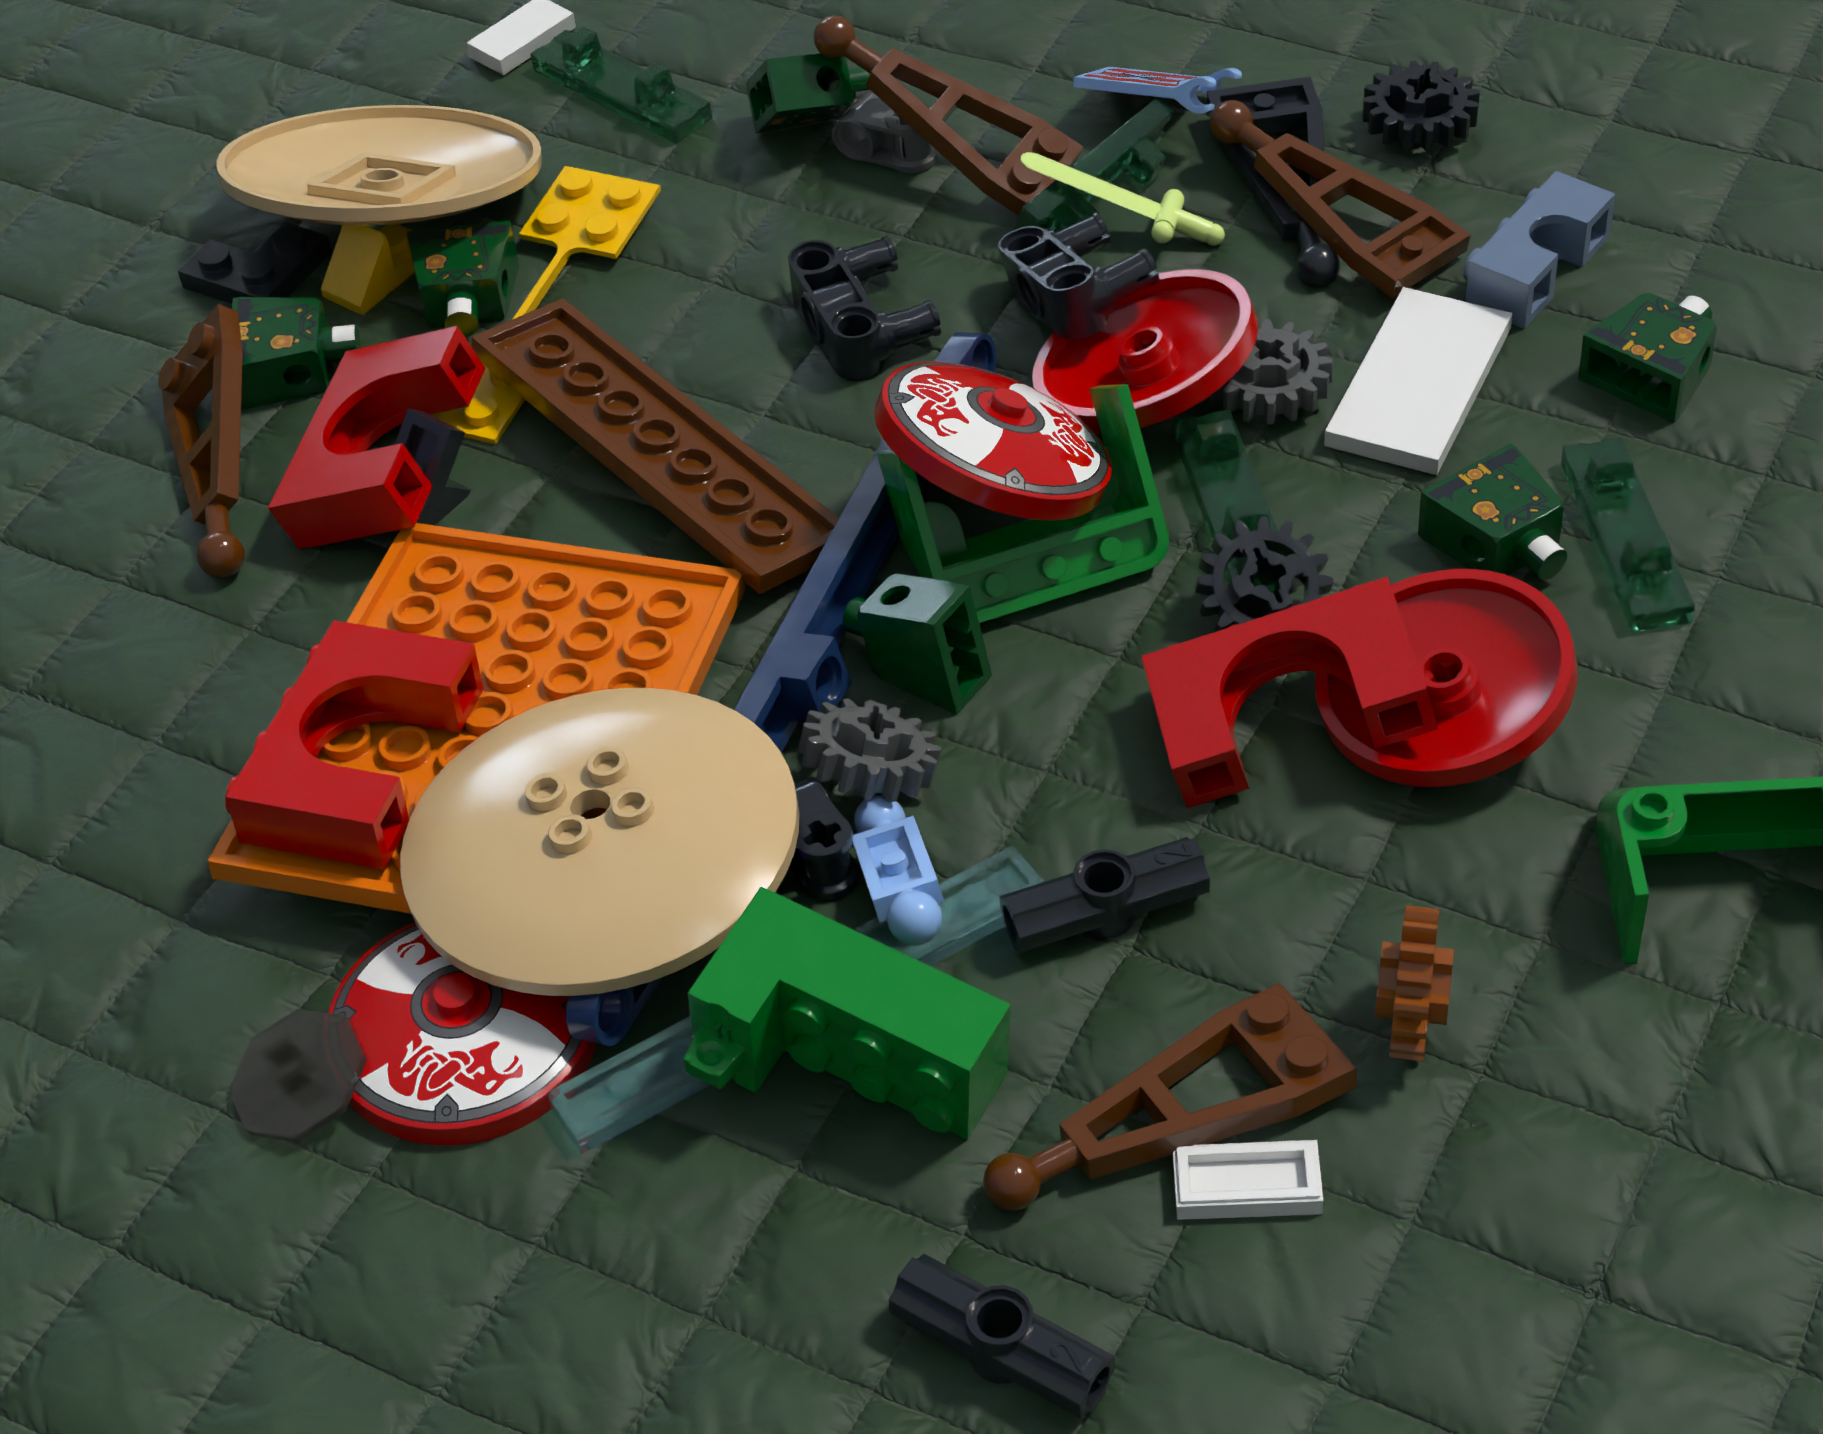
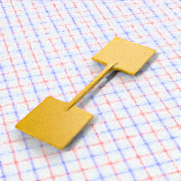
M564 166L519 232L520 239L554 246L557 249V253L513 319L536 310L565 266L570 255L583 252L617 259L660 193L661 186ZM485 367L484 374L468 407L431 415L464 431V438L496 445L525 399Z

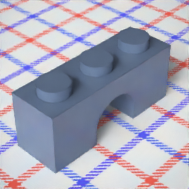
M1555 171L1539 189L1534 188L1529 192L1524 204L1511 218L1506 217L1500 222L1495 234L1482 248L1477 247L1471 252L1463 270V277L1467 280L1465 302L1513 313L1512 324L1525 329L1554 298L1558 259L1583 267L1610 238L1615 193Z

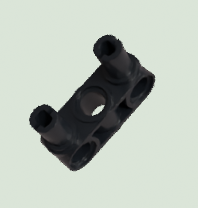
M1097 212L1056 232L1051 229L1045 230L1039 226L1022 227L1004 235L998 243V249L1013 296L1029 310L1034 318L1042 320L1059 336L1065 339L1076 340L1096 334L1107 324V315L1111 312V309L1117 306L1118 300L1150 284L1154 285L1159 282V273L1153 271L1157 269L1155 261L1144 248L1136 254L1103 269L1098 266L1092 268L1081 258L1090 252L1111 244L1110 236L1104 234L1108 232L1107 226Z
M888 236L845 250L842 247H834L832 244L822 240H809L795 245L788 255L794 306L802 317L815 344L819 345L834 371L841 378L849 381L868 380L876 376L882 370L884 361L888 360L891 355H894L897 348L931 336L941 335L939 314L931 300L885 315L882 311L877 312L867 298L860 281L888 271L898 270V263L896 262L898 260L897 253Z

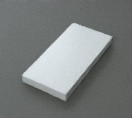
M1403 287L1325 430L1324 446L1437 475L1511 329L1513 313Z

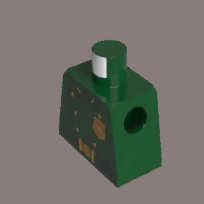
M821 53L766 59L745 83L755 133L760 134L841 117L854 104V99H859L862 94L872 92L865 86L870 73L859 66L848 68L846 57L830 59Z
M511 221L407 231V239L429 326L433 328L458 326L465 337H469L477 331L478 323L500 321L506 317L519 271V260Z
M1652 293L1641 294L1583 335L1578 379L1675 423L1707 374L1712 362L1717 326L1712 320L1710 306L1705 300L1697 296H1687L1677 305Z
M233 298L232 309L238 311L243 351L241 409H249L323 393L329 386L330 361L342 360L346 351L361 348L357 325L328 327L322 302L316 298Z
M1512 443L1421 491L1418 535L1424 541L1469 569L1492 571L1508 576L1526 566L1540 579L1548 580L1563 568L1567 560L1566 550L1558 545L1560 543L1564 511L1562 501Z

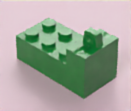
M762 886L688 992L693 1039L684 1056L685 1071L719 1089H722L732 1078L736 1084L757 1093L783 1051L789 1052L790 1056L799 1065L810 1071L823 1072L825 1070L850 1082L859 1094L871 1101L884 1102L887 1100L911 1112L919 1123L932 1131L939 1133L950 1131L968 1140L1007 1076L1011 1004Z

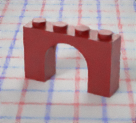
M458 326L345 352L268 506L269 511L298 549L415 526L433 485L403 443L368 451L367 449L385 433L402 424L408 408L421 410L431 415L470 405L486 368Z
M1388 576L1141 656L1171 769L1187 808L1249 789L1235 740V720L1245 700L1257 688L1284 674L1298 671H1318L1331 674L1346 682L1354 690L1360 701L1375 749L1438 729L1429 694Z
M334 620L321 642L312 647L307 665L294 686H290L285 691L280 709L269 727L258 735L253 753L239 775L234 776L228 784L225 795V807L227 812L231 814L239 843L385 870L409 822L400 778L336 766L323 762L316 757L324 746L336 736L351 728L368 723L400 722L460 733L484 690L474 643Z

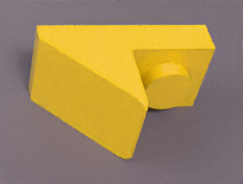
M399 224L386 225L379 231L367 225H343L321 286L322 296L363 316L415 272L407 239V231L412 230Z

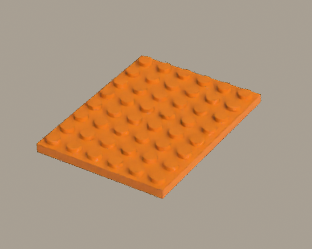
M416 523L411 528L401 529L347 622L474 643L484 690L460 733L400 722L368 723L351 728L336 736L324 746L316 758L336 766L399 777L410 819L419 799L432 780L456 755L484 733L527 710L577 694L618 688H656L698 695L745 592L746 585L742 580V574L731 568ZM594 808L584 812L581 816L585 819L596 818L606 812L607 809ZM231 819L207 860L212 879L411 914L403 892L400 876V855L403 837L385 870L239 843Z

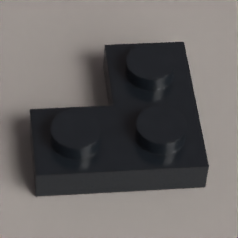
M284 222L253 253L210 239L178 270V274L183 288L231 304L233 298L238 297L287 298L332 253L328 235Z

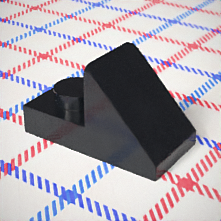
M408 408L395 445L403 443L433 485L416 523L435 526L465 500L471 492V489L449 479L465 432L424 411Z

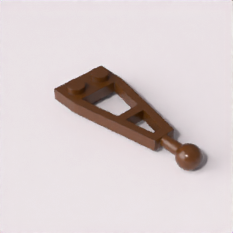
M837 15L825 17L817 24L814 30L813 40L815 47L823 56L830 59L846 57L870 73L865 86L983 193L1027 222L1060 181L1027 168L1021 162L1020 156L1026 152L1037 153L1072 168L1084 149L1082 145L1043 119L905 53L891 48L883 57L856 39L853 25L844 17ZM897 79L939 99L929 109ZM957 108L1022 138L998 169L945 123Z
M1229 100L1222 102L1213 110L1210 117V128L1213 135L1225 144L1241 142L1256 153L1254 168L1335 250L1351 269L1391 298L1400 294L1403 287L1409 288L1467 251L1471 234L1429 204L1288 133L1276 140L1253 124L1251 111L1245 104L1239 101ZM1286 163L1320 181L1309 187ZM1346 195H1350L1401 221V223L1365 244L1329 206Z
M217 304L204 322H198L192 328L187 343L174 358L171 357L165 361L159 374L158 386L162 390L164 415L193 520L206 525L207 535L200 541L197 547V562L200 568L209 576L227 578L233 576L241 569L245 559V551L241 541L230 532L228 513L239 500L243 351L238 311ZM213 388L212 423L200 436L193 411Z
M1280 983L1275 984L1219 1011L1061 1122L1059 1125L1062 1142L1029 1158L1018 1153H1005L993 1159L987 1166L983 1176L985 1194L996 1207L1006 1211H1018L1032 1204L1040 1191L1042 1183L1077 1166L1082 1168L1089 1179H1094L1173 1155V1151H1176L1181 1146L1209 1144L1298 1117L1357 1088V1068ZM1232 1043L1236 1045L1272 1087L1192 1113H1188L1168 1089ZM1142 1106L1156 1122V1124L1101 1141L1096 1139Z

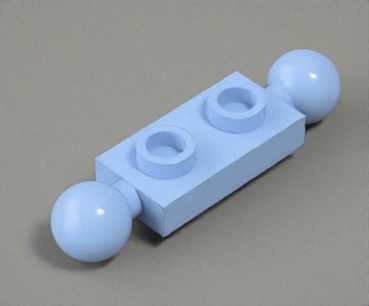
M875 795L871 800H864L855 812L854 826L857 834L853 835L852 839L879 923L887 921L890 932L898 941L911 946L923 945L931 941L941 927L942 913L938 905L944 902L941 889L914 816L906 818L903 808L897 801L891 802L884 795Z

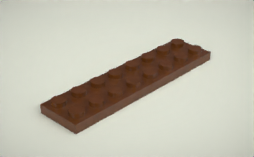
M565 299L557 300L471 337L472 348L485 367L727 568L735 569L742 574V580L757 593L762 594L813 567L839 517Z

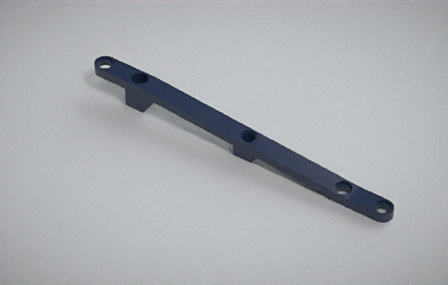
M957 332L949 339L934 362L964 364L995 372V344L987 334ZM884 439L876 453L891 450ZM876 453L734 709L765 732L781 753L797 723H806L810 710L820 712L821 705L824 702L831 703L837 707L851 685V679L838 648L846 634L842 621L846 606L852 599L856 597L865 598L899 535ZM915 471L922 492L927 479ZM662 978L622 990L569 996L566 1007V1023L570 1034L575 1039L606 1046H613L619 1043L627 1034ZM601 1002H602L601 1012H600V1016H599V1010H600V1006H601Z

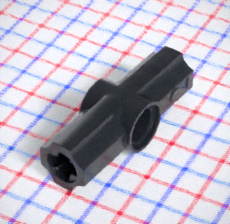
M1185 837L1128 856L1113 850H1096L1082 856L1076 863L1074 872L999 896L1000 911L1008 937L1014 949L1019 950L1020 953L1084 932L1092 937L1108 939L1126 933L1133 925L1137 915L1209 893L1210 877L1205 866L1203 853L1194 838L1189 839Z
M922 1254L916 1259L912 1257L898 1275L894 1291L889 1298L890 1314L968 1356L974 1371L983 1379L994 1383L1015 1382L1079 1418H1082L1088 1412L1092 1414L1105 1395L1107 1385L1115 1370L1114 1355L1034 1313L1027 1296L1018 1289L1006 1285L990 1286L987 1288L926 1254ZM996 1331H1009L1014 1333L1013 1335L1006 1338H993L988 1336L989 1334L994 1333Z

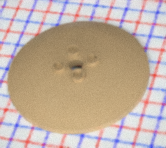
M363 106L300 115L254 129L233 140L221 151L217 158V176L221 188L229 196L247 206L297 220L323 224L390 225L447 217L478 208L510 195L523 188L536 177L541 169L542 153L539 140L528 129L494 115L439 106Z
M656 688L607 689L569 696L527 710L484 733L456 755L432 780L419 799L403 837L400 855V876L403 892L413 919L424 938L442 957L474 978L517 992L549 996L590 995L627 989L677 972L712 953L720 947L761 886L776 892L787 873L798 839L800 814L797 793L789 766L769 736L755 723L737 711L716 701L694 694ZM594 808L607 809L606 812L596 818L585 819L581 816L584 812Z

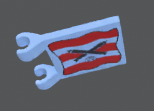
M1106 67L1075 76L1073 87L1172 98L1189 111L1203 114L1214 110L1215 105L1202 104L1197 98V91L1201 90L1207 95V91L1223 89L1222 82L1225 77L1239 79L1242 78V72L1235 68H1226L1209 76L1200 77Z

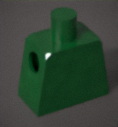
M894 574L889 576L867 600L856 597L845 608L842 620L844 630L864 638L873 672L881 680L940 708L958 714L992 676L969 585Z

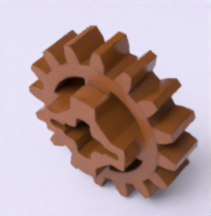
M1406 905L1401 943L1387 941L1382 943L1375 1015L1380 1018L1393 1019L1390 1058L1424 1062L1428 1023L1447 1025L1454 949L1436 947L1440 909Z

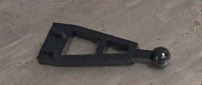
M1311 76L1207 91L1206 105L1214 104L1215 109L1222 102L1229 100L1239 101L1245 104L1251 111L1253 124L1266 134L1306 129L1307 143L1324 151L1323 109ZM1213 110L1208 112L1209 117H1211ZM1217 139V142L1282 240L1297 239L1301 250L1295 265L1299 279L1305 285L1314 288L1326 287L1334 282L1340 272V259L1335 250L1326 244H1322L1320 236L1296 211L1292 212L1284 198L1254 168L1256 156L1252 150L1241 142L1225 144ZM1287 164L1309 187L1320 181L1304 171Z

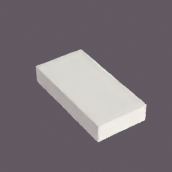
M532 0L468 41L469 57L501 75H505L576 28L574 13L550 0Z
M1317 1140L1181 1146L1176 1151H1173L1177 1220L1323 1214V1192Z

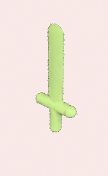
M1026 152L1020 156L1021 162L1033 171L1154 219L1151 234L1158 243L1169 242L1173 237L1174 231L1203 243L1206 242L1211 246L1219 245L1224 240L1225 232L1220 225L1213 224L1209 220L1182 210L1185 199L1182 192L1177 189L1168 190L1160 204L1037 153Z

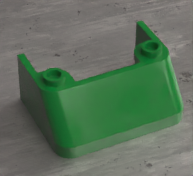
M1128 384L1099 385L1089 388L1104 445L1110 456L1112 474L1097 506L1090 512L1075 518L1064 520L1028 519L965 539L960 521L950 507L939 502L923 501L917 476L912 468L904 463L892 450L876 453L902 544L919 576L969 585L979 623L1140 573L1158 565L1167 553L1169 534Z
M1823 777L1621 788L1605 795L1598 805L1595 833L1623 964L1638 962L1648 905L1649 891L1641 856L1823 846Z

